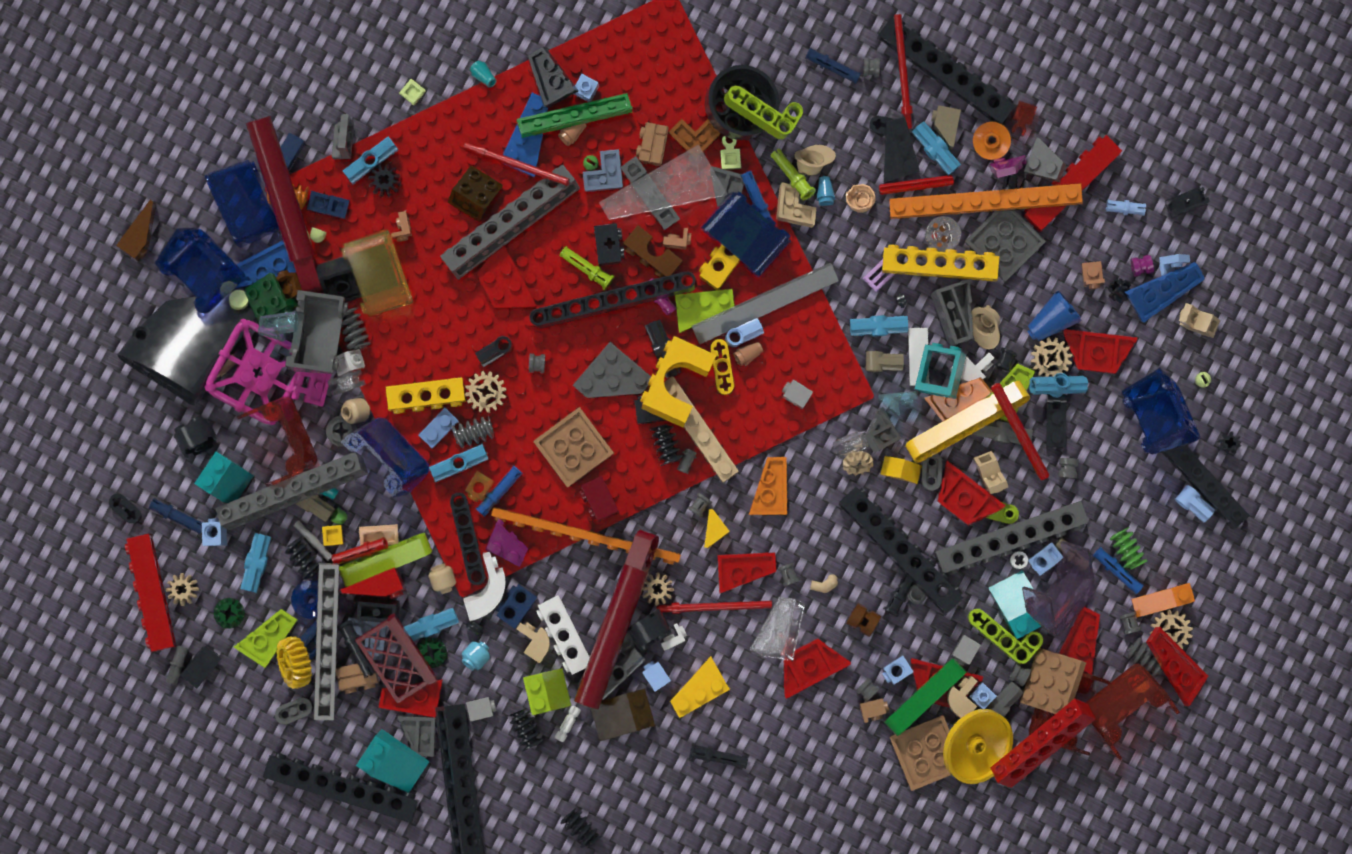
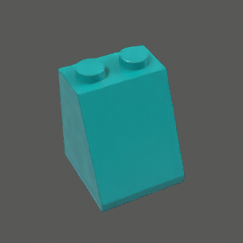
M215 452L194 484L227 504L240 498L254 475L223 454Z

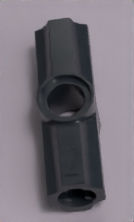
M661 320L645 325L658 361L660 357H665L666 352L663 350L667 341H671L666 335ZM681 367L670 370L666 374V378L669 379L672 376L681 374Z

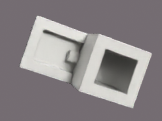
M988 353L977 365H974L966 357L960 381L966 383L980 377L984 379L986 376L981 371L986 372L993 365L991 361L994 357Z

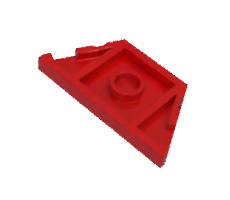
M504 245L489 256L477 273L494 309L537 307Z
M1063 330V335L1070 348L1069 351L1072 354L1077 370L1116 374L1137 341V337Z
M949 461L946 462L945 473L941 483L942 487L938 497V503L968 526L1005 509V504Z
M818 638L783 656L784 697L787 699L851 665V662Z
M911 658L910 662L916 689H920L943 666ZM966 672L953 686L959 690V683L965 677L968 679L972 676L978 682L966 695L968 697L983 680L984 676ZM949 690L933 704L949 707L947 702Z

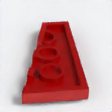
M1155 627L1146 643L1184 706H1190L1207 680L1208 675L1161 627Z

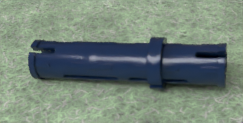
M812 48L806 54L805 59L820 65L822 69L826 68L854 84H856L861 74L829 58V55H823Z
M153 498L148 509L198 534L202 533L203 522L178 511L171 504L167 505Z

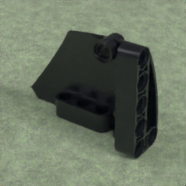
M231 293L169 300L162 304L141 326L133 330L132 336L117 356L121 361L192 406H196L206 392V381L220 356L219 352L223 350L235 326L241 319L254 321L256 316L249 301L246 308L242 310L233 309L229 303ZM242 331L229 354L232 355L244 339ZM138 335H143L146 338L143 340H139L136 337Z

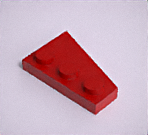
M775 552L718 555L719 594L776 572Z
M1082 606L1058 654L1086 662L1084 672L1092 675L1100 614Z
M443 679L427 684L399 703L395 701L387 688H382L378 708L436 718L435 707H438ZM395 686L394 691L397 696L405 693L406 686Z

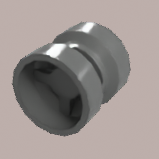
M1060 458L1061 470L1058 471V477L1077 479L1078 473L1075 468L1078 466L1079 459Z

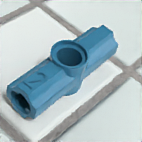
M925 122L920 123L911 132L924 147L923 149L933 161H936L947 175L952 174L961 166L959 161L948 150L949 147L944 140L936 136Z
M387 137L371 150L364 152L359 159L345 168L343 172L350 182L354 184L371 170L377 169L379 164L397 152L398 148ZM369 156L375 157V162L372 165L366 164V159Z
M880 315L871 316L870 318L850 319L851 336L871 335L874 337L908 333V316L887 317Z
M1057 373L1054 377H1032L1029 381L1030 393L1034 395L1050 394L1058 398L1063 394L1086 393L1088 390V380L1084 376H1067L1064 373Z
M481 444L429 468L435 482H438L459 472H464L470 467L489 460ZM457 458L464 460L462 468H455L454 461Z
M254 534L251 550L248 552L245 560V573L240 589L257 593L261 576L267 565V553L271 541L270 536Z
M454 608L435 615L431 614L420 618L417 622L404 626L411 639L415 641L422 637L426 638L441 632L440 630L458 624L459 621Z

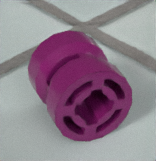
M1145 255L1142 259L1137 257L1130 259L1134 277L1141 276L1144 272L1146 274L1154 273L1151 255Z

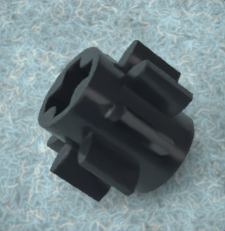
M1121 278L1112 281L1108 288V291L1111 293L1109 297L1119 303L1128 300L1125 292L1130 290L1131 284Z
M1233 431L1229 433V436L1226 433H1222L1223 439L1217 440L1221 446L1218 450L1223 449L1225 455H1228L1229 451L1236 454L1235 448L1241 447L1237 441L1240 439V436L1234 437ZM1230 439V442L1233 443V446H1230L1228 448V444H1226L1225 441Z

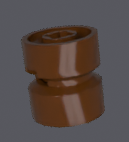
M858 602L846 624L854 629L860 628L861 633L870 637L881 615L874 611L868 612L867 607ZM864 617L868 619L867 624L862 622Z

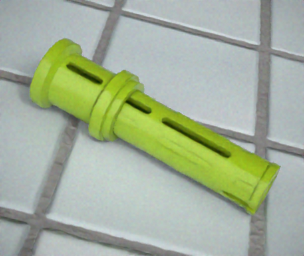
M777 149L771 154V158H773L791 181V187L796 189L801 195L800 198L803 201L809 199L816 189L808 184L805 175L798 173L781 149Z
M567 246L559 255L587 274L590 281L594 280L601 285L603 290H606L615 278V276H610L601 270L600 266L592 265Z

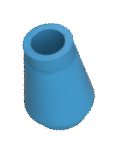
M828 176L819 177L816 200L819 201L821 206L832 205L835 200L833 187Z

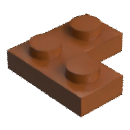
M682 119L668 132L695 160L721 135L712 126L709 119L696 132Z

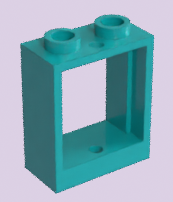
M939 343L925 344L914 389L921 393L956 399L966 354L961 351V348L950 346V349L943 348V345ZM932 352L955 356L948 388L925 383Z

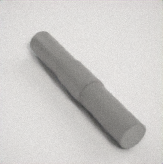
M300 521L293 525L327 561L332 559V554Z

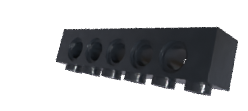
M1172 430L1168 431L1154 444L1204 500L1215 509V512L1231 529H1236L1250 516Z

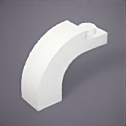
M490 552L483 553L488 571L487 585L480 593L463 598L470 621L490 613L498 605L504 593L505 575L503 568H498L496 557H491Z

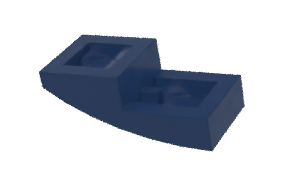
M311 191L306 210L345 219L350 200Z

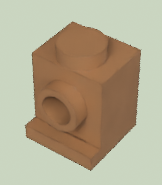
M883 698L859 704L864 723L868 722V718L874 721L882 719L883 714L890 713L887 701L884 702Z

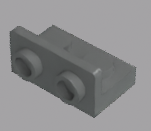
M341 114V121L335 124L332 146L333 159H351L354 123L349 114Z

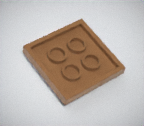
M580 407L533 441L567 488L614 454Z
M1039 648L1036 652L1020 703L1056 714L1075 698L1086 662Z
M943 715L909 728L899 736L892 735L889 737L911 791L951 775L943 759L944 743L950 732Z

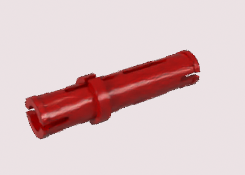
M385 537L372 542L366 541L363 545L333 554L332 562L333 564L340 565L366 555L368 557L372 556L375 552L388 549V542Z

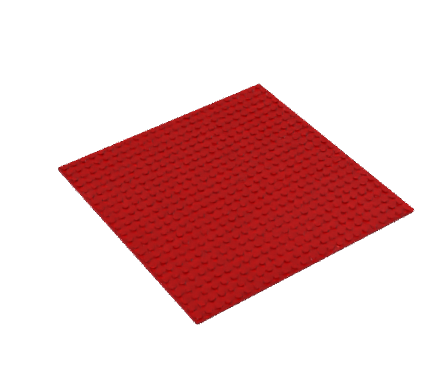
M652 0L548 50L574 85H576L581 74L599 83V88L592 101L627 93L632 106V113L585 123L587 127L575 143L569 146L565 145L558 136L561 129L543 133L537 167L552 172L554 169L564 165L574 177L580 189L505 245L537 306L535 308L494 309L477 276L478 271L487 259L458 280L440 257L447 249L452 248L463 237L468 236L478 226L487 222L494 214L499 213L509 203L519 198L523 192L528 191L538 181L544 179L535 175V178L501 162L487 157L481 158L476 153L464 149L465 143L468 142L476 146L488 147L490 151L503 155L516 128L517 119L521 117L531 94L534 93L541 96L529 60L494 76L497 82L493 87L488 88L481 82L352 144L351 159H333L331 154L290 174L295 190L298 189L299 185L302 186L303 192L307 187L309 188L307 202L301 210L309 237L312 227L327 232L325 239L320 243L314 242L310 237L315 253L312 255L315 265L389 242L402 285L346 302L348 303V310L358 308L354 311L355 314H361L357 321L364 322L359 327L366 328L362 335L369 336L364 341L371 342V345L360 349L365 367L353 370L352 372L370 406V410L444 564L450 566L456 578L455 587L461 597L476 592L487 585L488 571L483 553L489 552L485 549L497 521L494 520V516H491L493 508L485 517L476 508L487 497L486 494L490 493L513 466L523 474L499 500L500 503L494 506L495 508L595 533L716 475L684 427L670 421L637 424L634 400H638V397L642 396L643 393L586 398L573 387V384L609 342L615 345L650 376L652 374L656 375L659 370L656 368L658 360L645 325L653 321L661 320L666 335L670 338L671 342L675 336L708 352H711L713 341L717 339L725 341L728 332L699 344L692 328L679 333L677 308L667 316L658 303L654 301L546 328L535 327L529 319L530 313L537 308L646 282L652 278H659L654 274L655 270L652 267L646 268L639 262L640 258L638 256H631L624 250L625 258L621 259L622 264L600 266L601 270L608 275L615 276L610 286L603 290V287L594 280L590 281L587 274L559 256L567 246L592 265L599 266L594 226L617 223V228L622 230L623 238L619 240V245L624 247V249L626 248L623 244L636 226L638 225L653 237L647 248L649 254L658 257L669 249L683 260L682 265L674 274L691 272L696 277L697 287L693 291L683 294L717 291L699 278L701 274L699 270L705 262L707 264L712 259L710 254L715 247L720 248L723 244L721 239L727 231L731 233L734 228L732 224L738 216L742 217L746 214L762 226L757 213L753 210L754 206L745 184L736 213L717 208L710 167L722 169L720 150H726L722 144V138L724 137L722 134L696 160L668 134L662 166L641 163L659 191L680 218L665 230L650 212L622 170L623 188L585 192L583 172H588V170L584 168L583 161L586 156L593 155L598 159V168L594 170L598 171L602 170L600 151L619 149L620 164L623 166L636 156L638 145L642 146L643 139L640 138L641 127H645L647 122L668 126L669 132L682 119L696 132L708 120L705 111V95L709 85L717 75L680 0ZM573 94L549 107L548 112L587 103V101ZM716 106L718 112H724L721 106ZM727 121L730 127L735 128V124L732 121ZM725 136L726 142L731 144L733 139ZM389 137L398 148V151L379 165L382 166L383 170H385L386 165L390 166V170L396 168L395 174H400L401 176L397 181H400L401 185H395L398 190L397 193L390 190L392 196L389 197L387 192H385L384 197H381L380 191L374 194L373 190L375 187H369V184L374 182L368 179L369 176H375L372 170L354 184L350 182L343 170L359 159L364 152L371 150L385 138ZM737 140L734 149H740L741 169L727 171L738 174L752 171L763 200L769 206L768 210L774 224L762 229L719 289L733 290L734 306L813 271L790 223L776 220L778 199L749 140ZM369 156L366 159V164L372 165L375 162V157ZM587 159V162H589L593 166L596 164L591 160ZM470 166L477 168L503 185L502 189L487 207L485 215L480 222L448 203L452 189ZM387 177L386 179H384V178L381 179V181H382L381 184H383V183L388 184V183H389L388 177ZM311 191L350 200L345 219L306 210ZM406 211L409 217L412 236H409L408 240L397 242V239L393 240L391 233L402 231V229H398L396 218H399L398 212ZM684 228H688V233H691V243L686 245V250L663 247L664 237L674 234L679 235V238L683 239ZM739 231L735 234V237L738 240H744L746 234ZM607 240L608 243L604 246L612 249V245H615V243L613 244L611 240ZM726 247L724 253L727 256H732L735 250L732 247ZM716 262L713 265V269L715 271H722L724 265L721 262ZM690 277L685 278L683 285H691L693 279ZM673 282L665 284V290L667 291L672 290L674 287ZM822 289L757 318L761 323L764 334L744 342L738 347L728 346L734 389L730 394L722 395L718 392L713 364L707 377L681 367L682 373L674 376L734 465L822 424L874 397L869 383ZM629 292L627 298L629 300L635 299L637 292ZM612 296L609 299V304H616L618 296ZM675 296L668 297L676 307ZM593 301L590 305L591 309L598 308L599 301ZM575 305L572 308V313H579L581 306ZM556 310L553 317L560 318L562 310ZM542 314L537 315L535 322H542L544 316ZM341 328L339 345L343 353L353 350L346 347L350 342L344 341V338L348 336L342 335V330L345 328ZM732 333L729 336L730 340L735 343L740 339L736 333ZM500 336H506L511 339L513 349L510 353L503 355L486 367L482 366L475 354L476 352L491 344ZM502 340L499 343L501 350H506L509 347L507 340ZM759 342L763 352L747 366H739L733 353L739 348ZM717 343V347L714 348V350L718 351L719 357H715V360L720 358L727 359L726 355L722 357V350L725 347L721 346L720 343ZM530 353L535 354V356L546 355L545 373H540L539 371L529 373ZM725 362L717 364L719 372L727 371L728 365ZM482 371L487 376L489 372H492V377L499 375L498 382L503 380L504 384L501 387L507 389V391L502 392L506 396V399L501 398L500 400L503 405L497 404L496 411L493 407L490 408V413H487L486 409H483L482 413L479 412V407L473 409L474 403L468 404L467 401L470 397L466 396V402H462V406L451 407L450 404H445L441 409H432L429 406L424 407L423 411L413 412L412 409H405V413L393 414V411L388 410L386 387L461 377L464 379V387L466 385L470 386L469 378L475 380L474 374L480 377ZM729 374L718 376V379L722 378L723 380L720 388H723L724 391H728V387H731V384L726 382V377L730 378ZM484 380L479 381L476 386L483 384ZM795 380L813 391L803 409L783 398L785 393L782 390L787 382L792 383ZM492 381L491 387L493 390L498 391L497 385ZM649 385L645 391L648 392L651 386ZM488 387L485 390H478L483 393V397H486L487 394H492ZM443 389L440 397L442 399L449 398L450 390ZM423 392L421 399L429 401L431 399V392ZM473 393L474 399L479 403V395ZM405 394L402 397L403 403H410L412 395ZM490 399L486 405L493 403L496 399ZM580 407L614 454L567 488L533 441ZM444 408L459 421L454 426L457 430H459L460 423L466 428L467 421L471 425H473L474 419L481 423V417L488 421V415L494 430V439L487 435V440L483 441L480 437L478 444L472 439V445L469 446L465 442L464 448H461L456 443L452 429L433 449L418 435ZM664 424L674 426L669 432L676 433L672 437V440H678L674 447H680L681 449L676 454L683 455L682 451H685L686 448L696 452L695 456L697 458H694L688 474L677 470L681 459L675 463L660 466L665 461H659L658 458L662 454L656 453V450L660 446H654V442L658 439H652L651 436L655 432L649 429ZM481 444L483 445L489 460L470 467L464 472H459L435 482L429 468L430 466ZM457 458L454 461L455 468L463 467L464 460ZM602 476L619 513L598 523L597 519H592L588 511L591 506L589 502L585 503L579 491L583 490L581 485ZM455 493H463L469 501L486 573V580L481 585L470 583L467 577L450 505V498ZM461 496L456 497L454 500L455 506L461 507L464 504V498ZM467 515L459 517L460 525L465 526L468 524L469 518ZM506 520L502 526L509 533L513 532L517 539L528 548L524 560L519 567L491 552L490 554L491 557H496L498 568H503L506 577L578 541L569 539L570 535L562 533V537L552 535L551 530L544 529L543 532L532 530L530 525L525 524L524 527L513 525L514 521ZM466 534L463 537V542L471 544L473 536ZM474 552L470 553L467 557L469 563H475L478 559L477 554ZM475 571L472 574L474 582H479L482 579L481 572Z

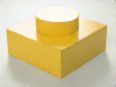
M342 525L322 527L324 546L344 545Z

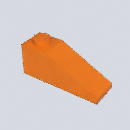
M1190 583L1133 598L1131 601L1137 618L1195 602Z

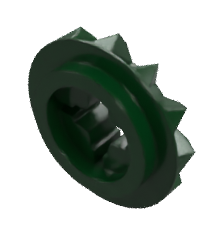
M224 598L214 608V619L223 628H235L244 619V607L234 598ZM231 605V612L237 614V616H230L227 620L226 614L221 611L228 610Z
M425 638L418 644L417 648L422 655L428 652L427 645L432 650L439 649L434 654L435 661L431 656L424 657L431 668H436L446 659V646L437 638Z

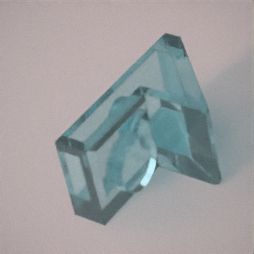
M294 311L260 316L259 335L285 341L286 333L297 332L298 314Z
M917 391L877 396L878 401L897 417L900 416L899 402H902V405H909L918 399Z

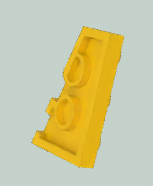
M711 656L670 701L679 718L730 690Z

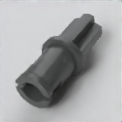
M177 646L173 661L170 662L171 667L166 679L167 683L177 684L181 670L185 668L183 665L189 649Z

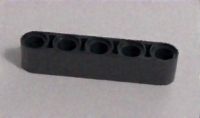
M455 493L450 498V505L467 577L470 583L481 585L486 580V573L469 501L463 493ZM458 496L464 498V504L461 507H457L454 504V500ZM462 515H467L469 518V522L465 526L459 524V517ZM466 534L473 536L471 544L463 542V537ZM472 552L478 556L475 563H469L467 560L468 555ZM475 571H479L482 574V579L479 582L472 580V574Z

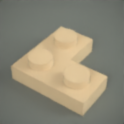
M781 183L776 220L812 228L815 225L816 207L798 204V191L793 189L791 184Z

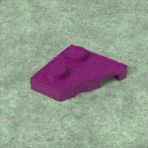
M1023 155L1007 160L999 158L989 165L991 172L997 178L1016 174L1023 167L1022 164H1026L1027 161L1026 156Z
M499 519L485 550L520 567L528 548L517 539L513 532L509 533L502 526L504 522Z

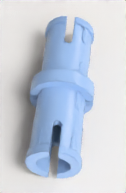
M1107 200L1106 212L1145 216V203H1132L1129 200L1124 202Z

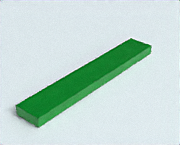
M626 93L517 119V125L521 138L632 113V106Z

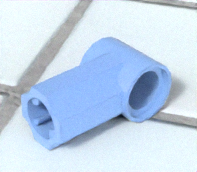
M756 318L729 330L725 341L730 347H738L740 344L764 334L761 323ZM730 334H738L739 341L736 343L732 342L729 337Z
M1186 485L1175 498V501L1184 509L1190 510L1205 523L1212 516L1215 509L1205 502L1193 487Z

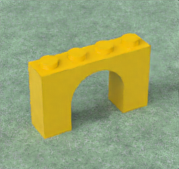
M674 336L672 342L667 341L663 350L666 352L664 358L660 357L656 368L659 370L656 375L652 374L648 385L651 387L648 392L644 391L640 402H643L641 409L684 427L693 406L671 396L665 388L664 377L670 370L678 367L690 369L707 377L716 355Z

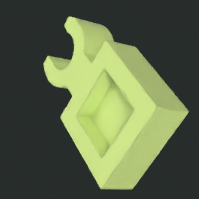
M725 136L722 138V144L726 150H720L722 169H741L740 149H734L737 140L733 139V142L728 144Z

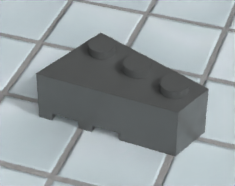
M971 279L935 290L931 293L949 347L957 346L973 339Z

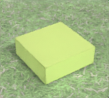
M410 79L399 94L415 106L426 90Z

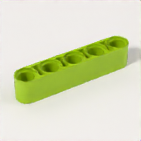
M421 533L400 541L398 544L388 546V549L375 552L372 556L368 557L366 555L339 567V574L345 587H348L394 567L398 568L432 553V548L426 534Z

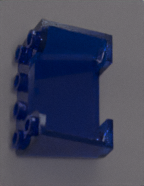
M730 192L700 229L713 240L719 241L744 263L743 266L758 278L791 243L789 239L791 235L784 229L779 230L775 227L776 222L768 216L765 218L761 215L762 211L756 205L752 204L751 206L747 203V198L741 192Z

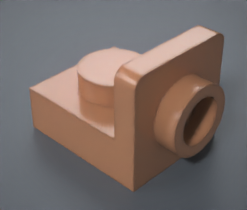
M406 211L398 212L399 218H396L398 229H402V231L391 233V237L393 240L397 239V242L408 240V237L412 236L409 217Z
M684 228L683 239L679 238V235L674 234L664 237L663 247L686 250V245L691 243V233H688V228Z
M1101 261L1081 264L1084 287L1089 286V289L1101 288L1100 285L1105 283Z

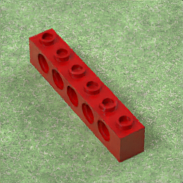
M1074 698L990 767L997 783L1012 788L1091 724L1096 718L1089 705Z

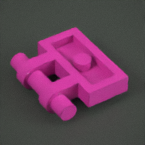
M296 372L295 385H292L291 391H293L291 399L298 400L300 393L305 394L303 402L323 407L332 374ZM304 377H309L307 388L302 387Z

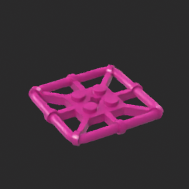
M241 319L235 326L223 350H220V356L207 378L205 390L213 397L234 407L235 411H241L264 424L275 425V422L281 417L292 396L293 391H291L292 385H295L297 374H294L289 386L276 380L281 368L285 367L286 360L278 362L269 356L276 344L289 350L292 343L282 338L281 334L277 332L273 333L253 321ZM249 328L270 339L264 353L253 347ZM241 331L247 346L242 360L229 354ZM226 359L238 364L232 377L214 382ZM260 367L262 374L255 378L253 369ZM234 382L245 387L238 401L216 388ZM273 384L286 390L274 414H272L267 397ZM251 391L261 396L266 416L244 405Z

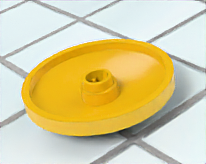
M978 709L960 718L951 728L944 743L943 759L948 772L966 784H977L992 778L994 774L990 767L1012 750L1013 732L1009 722L1002 715L990 709Z

